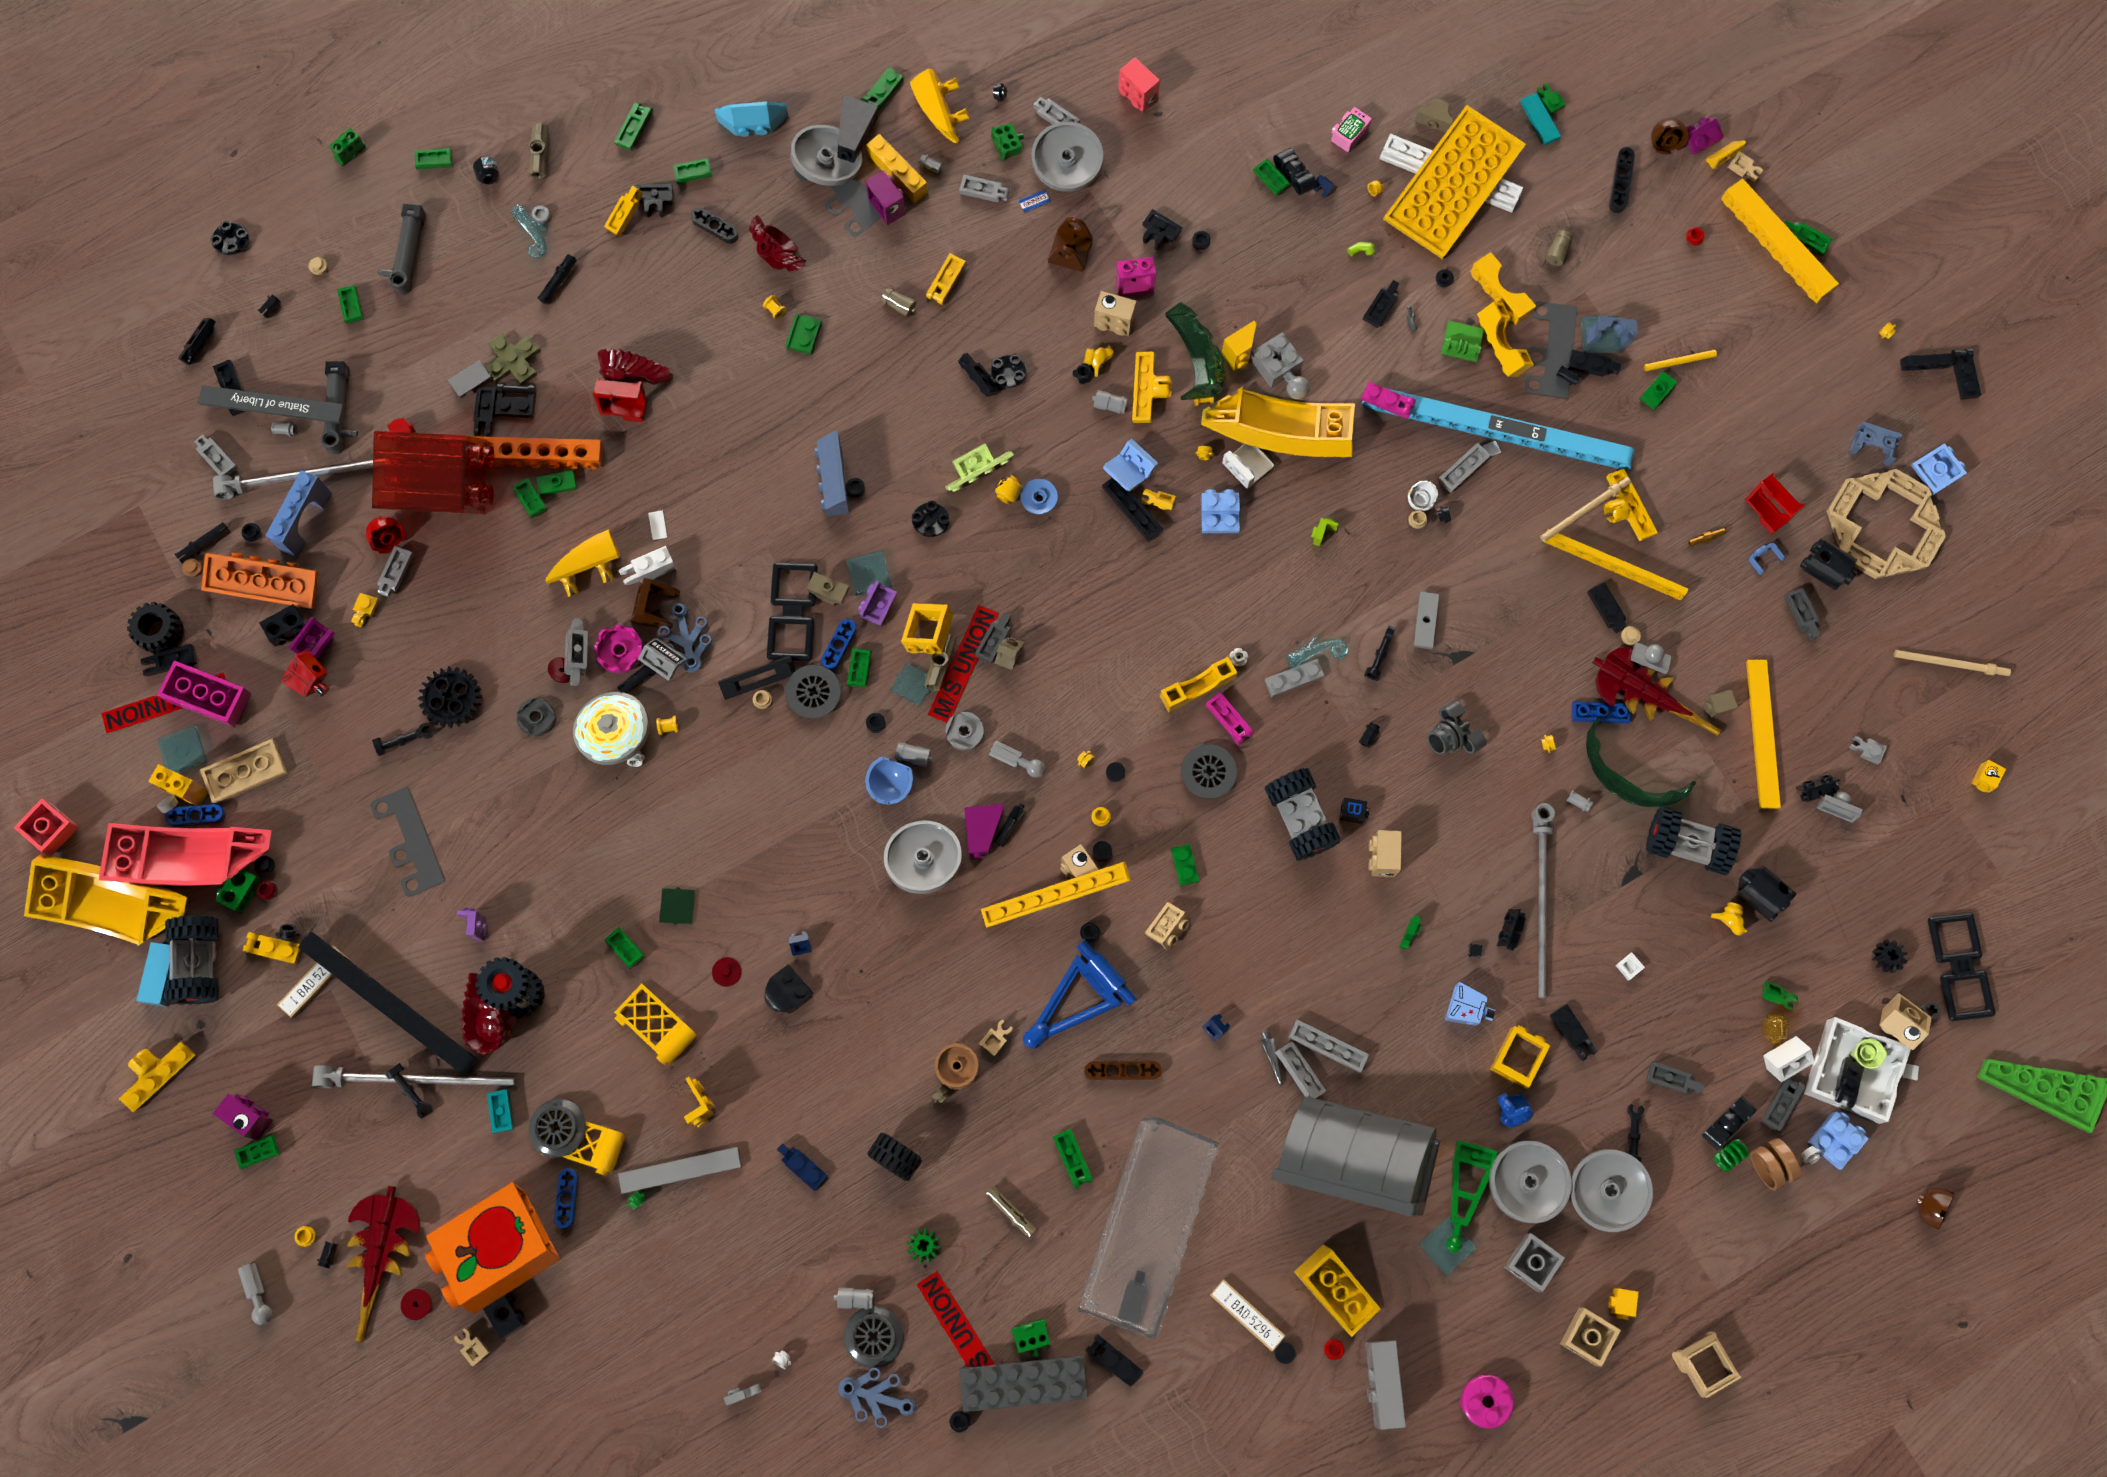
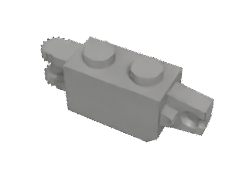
M578 618L572 621L565 637L564 673L570 675V686H578L580 676H584L587 667L588 631H583V622Z

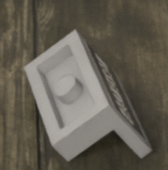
M654 638L644 645L638 660L669 681L673 678L678 666L686 661V658L658 638Z

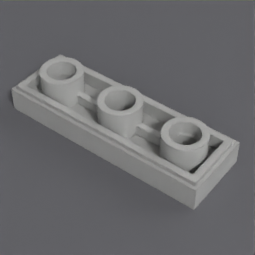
M1421 591L1419 593L1413 647L1431 650L1433 648L1439 594Z

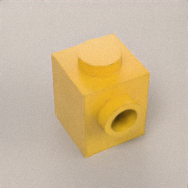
M1613 1288L1612 1296L1609 1297L1608 1307L1611 1309L1610 1313L1617 1314L1616 1318L1629 1320V1317H1636L1639 1292Z

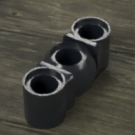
M1292 148L1274 155L1273 160L1276 167L1284 173L1285 178L1289 182H1292V187H1294L1298 195H1302L1317 187L1314 175L1309 170H1306L1304 163L1298 160V156Z
M1741 1096L1729 1110L1703 1133L1702 1137L1718 1150L1758 1110Z

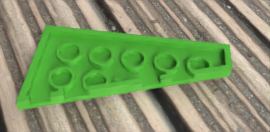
M1986 1059L1983 1061L1977 1078L2087 1133L2093 1132L2107 1097V1078L2091 1075H2080L2072 1072Z

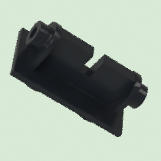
M1824 775L1817 781H1805L1796 789L1802 791L1803 794L1800 795L1802 801L1810 802L1820 798L1819 791H1821L1823 797L1837 793L1840 787L1836 782L1841 780L1832 775Z
M1508 909L1504 917L1502 931L1498 936L1497 946H1507L1506 949L1511 951L1517 948L1520 934L1515 933V930L1522 931L1526 921L1525 913L1521 912L1520 909Z

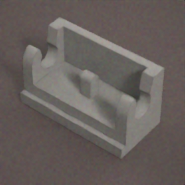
M478 360L448 381L458 396L462 398L467 392L486 380H490L491 376L480 360Z

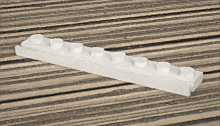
M1390 134L1380 155V160L1416 174L1432 150ZM1501 179L1485 202L1512 213L1523 187Z

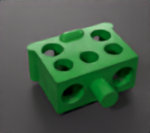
M1012 123L996 128L992 127L991 138L1003 161L1006 158L1021 154L1022 144L1020 140L1024 139L1023 133L1016 134Z
M349 128L342 135H339V138L329 148L334 154L333 157L344 166L366 147V144L356 132Z
M1042 1318L1011 1328L1018 1353L1031 1350L1033 1357H1037L1040 1355L1038 1348L1050 1344L1045 1326L1046 1319ZM1045 1335V1339L1040 1340L1039 1336ZM1035 1338L1036 1341L1034 1343H1030L1029 1339ZM1023 1340L1026 1342V1344L1024 1346H1020L1019 1342Z

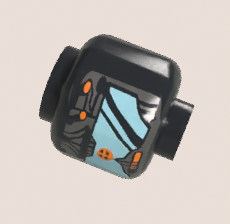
M482 156L474 162L473 170L479 182L489 185L494 183L499 177L497 164L493 158Z

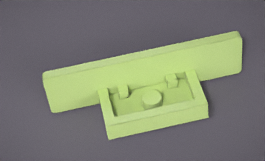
M982 444L953 460L952 462L961 478L945 486L946 490L957 491L963 487V483L967 481L971 483L977 480L979 474L983 472L987 474L993 471L995 465L1008 463L1011 461L1010 457L1014 455L1013 452L1008 451L993 459L987 445Z

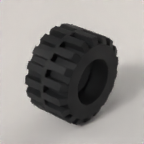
M151 602L150 605L144 603V607L138 606L136 608L137 611L131 613L132 619H128L127 622L130 624V626H127V631L130 632L128 635L134 643L145 651L155 654L156 652L170 650L172 646L176 647L178 645L176 643L177 640L181 641L180 633L184 632V629L181 628L183 622L174 611L164 604ZM163 620L161 630L157 634L149 636L150 626L156 621Z
M880 1133L867 1152L869 1158L904 1181H910L923 1161L918 1154L886 1133Z

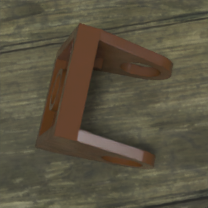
M1068 217L1058 227L1048 263L1083 272L1093 237L1082 220ZM1070 222L1077 223L1081 227H1075L1071 225Z
M644 578L638 588L631 623L657 628L667 626L671 629L673 627L671 621L644 612L648 593L679 597L680 591L652 579Z

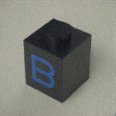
M1344 797L1339 820L1362 824L1369 816L1370 808L1367 807V801Z

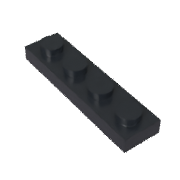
M1113 477L1102 485L1103 490L1148 542L1163 532L1164 529L1131 491L1123 488Z

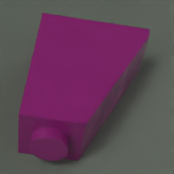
M1003 804L964 807L969 857L982 859L985 858V855H989L1004 812Z

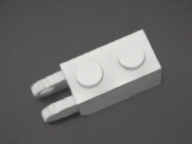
M664 546L632 560L631 564L621 568L619 573L620 575H626L634 571L636 572V574L623 580L624 584L628 586L638 581L642 582L644 578L653 580L676 570V567L667 547Z

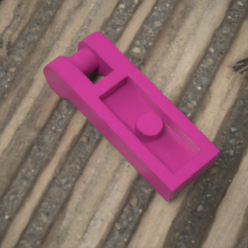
M1369 381L1361 397L1362 401L1403 418L1410 417V410L1416 403V400L1412 397H1405ZM1399 403L1403 404L1404 408L1398 407Z
M1221 692L1206 702L1205 706L1231 735L1237 745L1243 743V739L1247 736L1250 737L1254 734L1251 727ZM1239 726H1240V727L1242 728V730H1243V731H1241L1240 733H1238V732L1235 730V729L1238 728Z

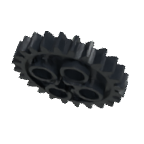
M448 666L447 672L440 668V674L433 671L434 677L427 676L429 682H422L425 689L419 690L423 694V696L418 697V700L423 702L419 704V707L424 709L422 714L424 716L428 715L427 719L429 721L433 720L434 725L437 726L440 723L442 728L446 724L452 728L453 723L460 727V721L467 724L466 718L470 717L473 719L474 717L471 713L478 712L475 706L481 705L477 700L482 698V695L477 693L481 690L479 686H476L478 681L473 679L474 676L471 673L467 675L465 669L460 672L458 667L453 671ZM447 683V687L440 690V686ZM461 687H466L463 693L458 694ZM442 701V705L439 708H435V704ZM456 705H461L458 711L453 712Z

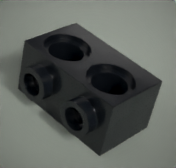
M292 604L259 622L269 642L276 647L284 645L289 639L297 636L305 626L306 621L301 611ZM297 619V622L294 625H291V622ZM280 628V631L273 635L274 631Z

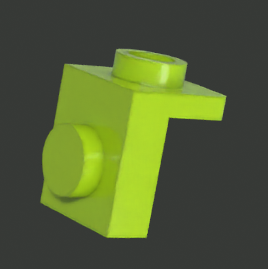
M1321 518L1318 527L1314 526L1311 535L1314 538L1313 545L1320 546L1325 530L1336 533L1339 523H1336L1331 518Z

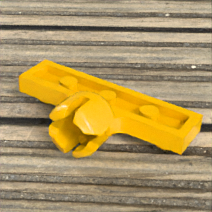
M1136 352L1133 423H1152L1153 400L1156 398H1169L1172 393L1170 391L1172 389L1170 377L1154 375V352Z
M1621 469L1608 474L1606 479L1611 486L1614 483H1619L1628 475L1625 469ZM1632 482L1616 495V499L1608 501L1604 505V515L1613 513V516L1606 519L1612 523L1624 519L1628 520L1639 542L1658 534Z
M183 1041L179 1042L161 1059L156 1058L148 1049L141 1050L128 1063V1066L138 1075L139 1079L119 1100L134 1113L196 1054Z

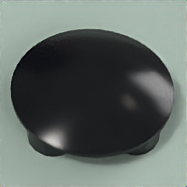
M223 221L214 231L210 241L217 252L224 255H234L245 249L249 241V235L242 225Z
M1004 355L992 361L990 375L998 386L1014 388L1025 380L1027 368L1019 355Z
M928 501L915 509L912 514V524L919 534L926 537H935L941 535L947 529L949 515L943 506L935 501Z

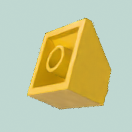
M1255 321L1224 339L1221 355L1233 372L1237 369L1241 370L1248 365L1256 328Z

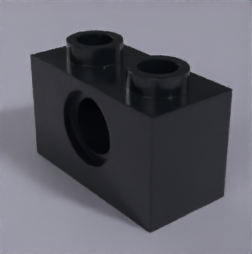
M511 1292L483 1308L500 1339H506L526 1326L524 1323L525 1315L520 1309H516L513 1304L515 1298ZM506 1307L509 1310V1316L503 1319L500 1313Z

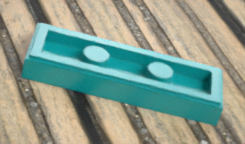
M1534 93L1522 98L1520 104L1543 145L1545 146L1560 140L1561 135L1538 94Z

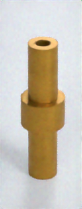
M1724 528L1713 532H1704L1701 536L1688 540V544L1690 547L1701 543H1710L1713 539L1726 535V531Z

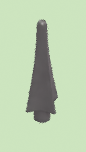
M1269 1031L1261 1033L1263 1041L1260 1044L1273 1068L1278 1084L1282 1085L1283 1081L1279 1070L1277 1054L1275 1053V1038H1270Z

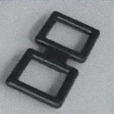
M775 562L772 570L770 603L774 606H783L782 616H771L769 618L767 658L769 660H778L790 655L792 661H810L813 651L814 619L812 617H802L803 607L815 606L816 596L809 592L808 599L778 598L780 570L810 571L811 580L814 572L818 573V566L813 563ZM776 624L807 625L805 653L774 652Z
M1967 912L1929 917L1927 921L1936 961L1938 963L1950 962L1952 974L1940 976L1949 1020L1960 1021L1995 1016L1996 1012L1987 972L1985 970L1975 971L1972 959H1979L1983 955L1974 914ZM1967 921L1973 951L1943 955L1937 924ZM1979 978L1986 1009L1956 1013L1949 982Z

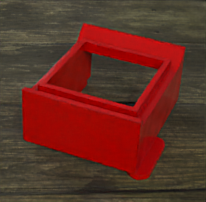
M597 378L593 396L599 414L621 416L626 421H643L647 399L642 381L635 384L608 380L600 381Z
M1774 473L1761 481L1744 499L1760 516V523L1771 534L1788 523L1805 506V504L1798 503L1784 486L1773 477ZM1763 492H1765L1771 499H1773L1785 511V513L1782 514L1781 511L1767 498V496Z

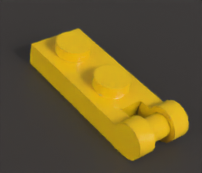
M949 254L930 286L926 298L930 300L935 299L937 303L943 305L965 267L966 261ZM936 290H942L941 294L937 293Z
M248 932L246 937L248 940L246 946H243V952L297 965L301 950L298 948L300 944ZM256 941H260L258 949L254 948Z

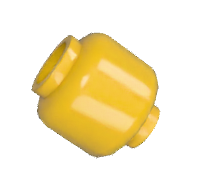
M1012 475L1010 477H1002L995 489L997 498L1006 504L1016 502L1023 489L1019 484L1020 480Z

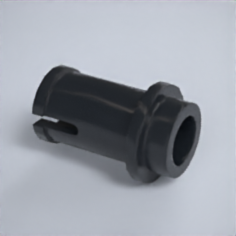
M273 294L268 296V300L257 310L262 314L267 309L263 314L266 318L277 306L280 307L281 301Z
M1561 365L1556 376L1569 382V385H1576L1581 377L1578 375V372L1575 373Z
M1373 722L1365 726L1366 730L1358 741L1367 748L1370 747L1376 734L1380 733V727Z
M325 1241L321 1257L317 1259L319 1261L318 1266L330 1269V1266L334 1264L332 1260L338 1244Z

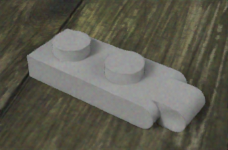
M1039 97L1033 104L1037 114L1052 125L1059 122L1080 123V119L1049 98L1045 100Z
M963 175L959 194L999 202L1000 200L1006 201L1008 199L1010 189L1003 187L1004 185L999 182Z
M202 434L194 441L198 446L196 450L218 475L229 476L238 469L211 437L207 439Z
M394 546L378 580L377 585L380 586L378 594L390 597L393 591L396 592L414 556L411 551Z

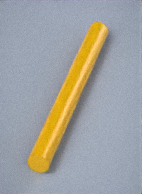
M1710 350L1644 365V370L1647 372L1717 356L1716 350Z

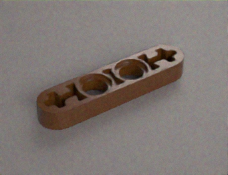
M1093 1061L1085 1066L1084 1073L1089 1080H1154L1161 1075L1162 1067L1156 1061ZM1101 1065H1105V1077H1101L1102 1072H1097L1095 1076H1091V1073L1087 1071L1091 1069V1066H1095V1069H1102ZM1111 1065L1117 1066L1119 1069L1118 1075L1110 1076L1107 1072L1108 1067ZM1130 1065L1138 1067L1139 1072L1136 1076L1128 1074L1127 1068ZM1141 1065H1145L1144 1069H1150L1151 1065H1154L1158 1072L1155 1073V1076H1151V1072H1144L1145 1076H1141Z

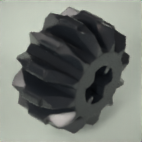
M1884 940L1883 943L1876 944L1877 949L1872 951L1876 955L1872 960L1878 962L1876 968L1882 967V972L1884 973L1888 971L1895 973L1897 970L1904 968L1902 964L1907 963V960L1903 958V956L1907 955V952H1902L1904 945L1897 946V941L1895 940L1891 941V943L1889 940Z

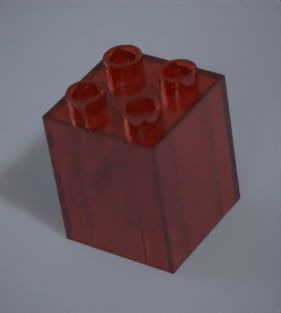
M374 431L372 509L485 514V507H491L494 499L493 486L486 484V469H493L494 448L487 446V439L466 435Z

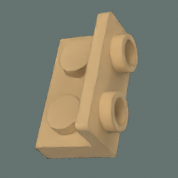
M1167 902L1145 934L1169 951L1171 947L1175 946L1182 932L1188 928L1191 919L1184 911Z

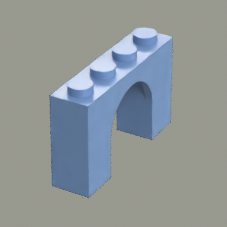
M300 470L265 536L280 551L298 558L306 542L298 533V523L301 514L309 503L324 509L332 494L331 491L317 476Z

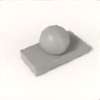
M1636 642L1633 646L1631 661L1666 674L1669 670L1671 656L1665 654L1664 649L1660 645L1653 644L1648 647Z
M1838 792L1833 797L1825 795L1817 804L1819 810L1851 823L1861 816L1863 810L1851 805V797L1846 792Z

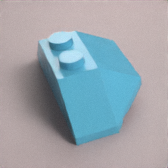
M756 102L730 104L722 108H716L715 114L717 121L734 135L746 137L748 135L772 133L788 117V109L786 103Z

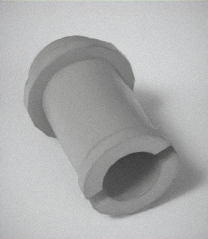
M922 155L919 160L921 168L925 167L936 174H939L943 163L929 158V155Z
M273 422L271 431L273 434H286L292 437L297 434L298 427L293 422L288 424Z
M1573 790L1567 799V802L1581 808L1582 812H1588L1593 803L1590 801L1591 798L1587 799Z

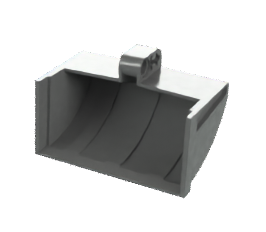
M1306 1096L1292 1121L1278 1168H1273L1271 1180L1409 1216H1422L1425 1210L1440 1140H1436L1437 1129L1435 1127Z

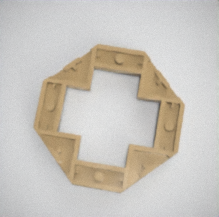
M1898 469L1889 470L1884 473L1864 475L1855 479L1850 478L1843 482L1827 509V514L1837 546L1857 559L1854 565L1855 568L1874 579L1926 569L1930 565L1946 537L1944 529H1941L1939 523L1940 517L1936 505H1933L1931 499L1932 493L1930 488ZM1888 487L1918 505L1910 520L1925 528L1926 531L1911 556L1895 547L1892 549L1887 560L1884 561L1853 543L1862 527L1846 519V516L1861 492L1877 501L1884 489Z

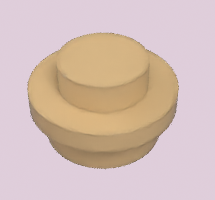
M315 257L309 262V269L313 274L323 275L327 271L328 264L322 257Z
M1416 510L1409 515L1408 522L1411 527L1420 529L1426 525L1427 516L1424 512Z
M1633 626L1624 628L1621 633L1623 642L1628 645H1634L1641 637L1639 630Z
M760 690L754 694L753 703L759 709H766L771 705L772 697L768 691Z

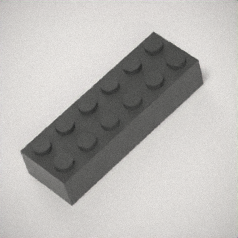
M1083 1356L959 1369L963 1412L1087 1399Z

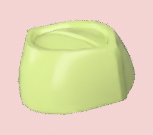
M1869 1038L1859 1042L1850 1055L1861 1066L1873 1069L1879 1067L1884 1062L1887 1052L1879 1041Z

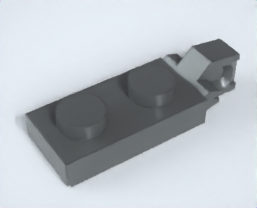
M1800 588L1785 594L1783 597L1803 633L1806 632L1810 641L1821 636L1818 630V622L1820 620L1804 589Z
M1003 613L1000 621L995 620L994 623H991L974 654L975 657L989 664L993 663L999 644L1009 634L1010 627L1008 624L1011 620L1010 615Z
M1656 1062L1650 1063L1646 1082L1683 1094H1691V1091L1703 1092L1705 1085L1695 1082V1077L1691 1076L1690 1073Z

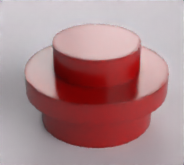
M1697 227L1690 229L1686 234L1687 242L1694 246L1700 245L1705 238L1703 230Z
M1330 1339L1325 1343L1324 1353L1327 1358L1338 1360L1344 1355L1345 1349L1341 1341Z

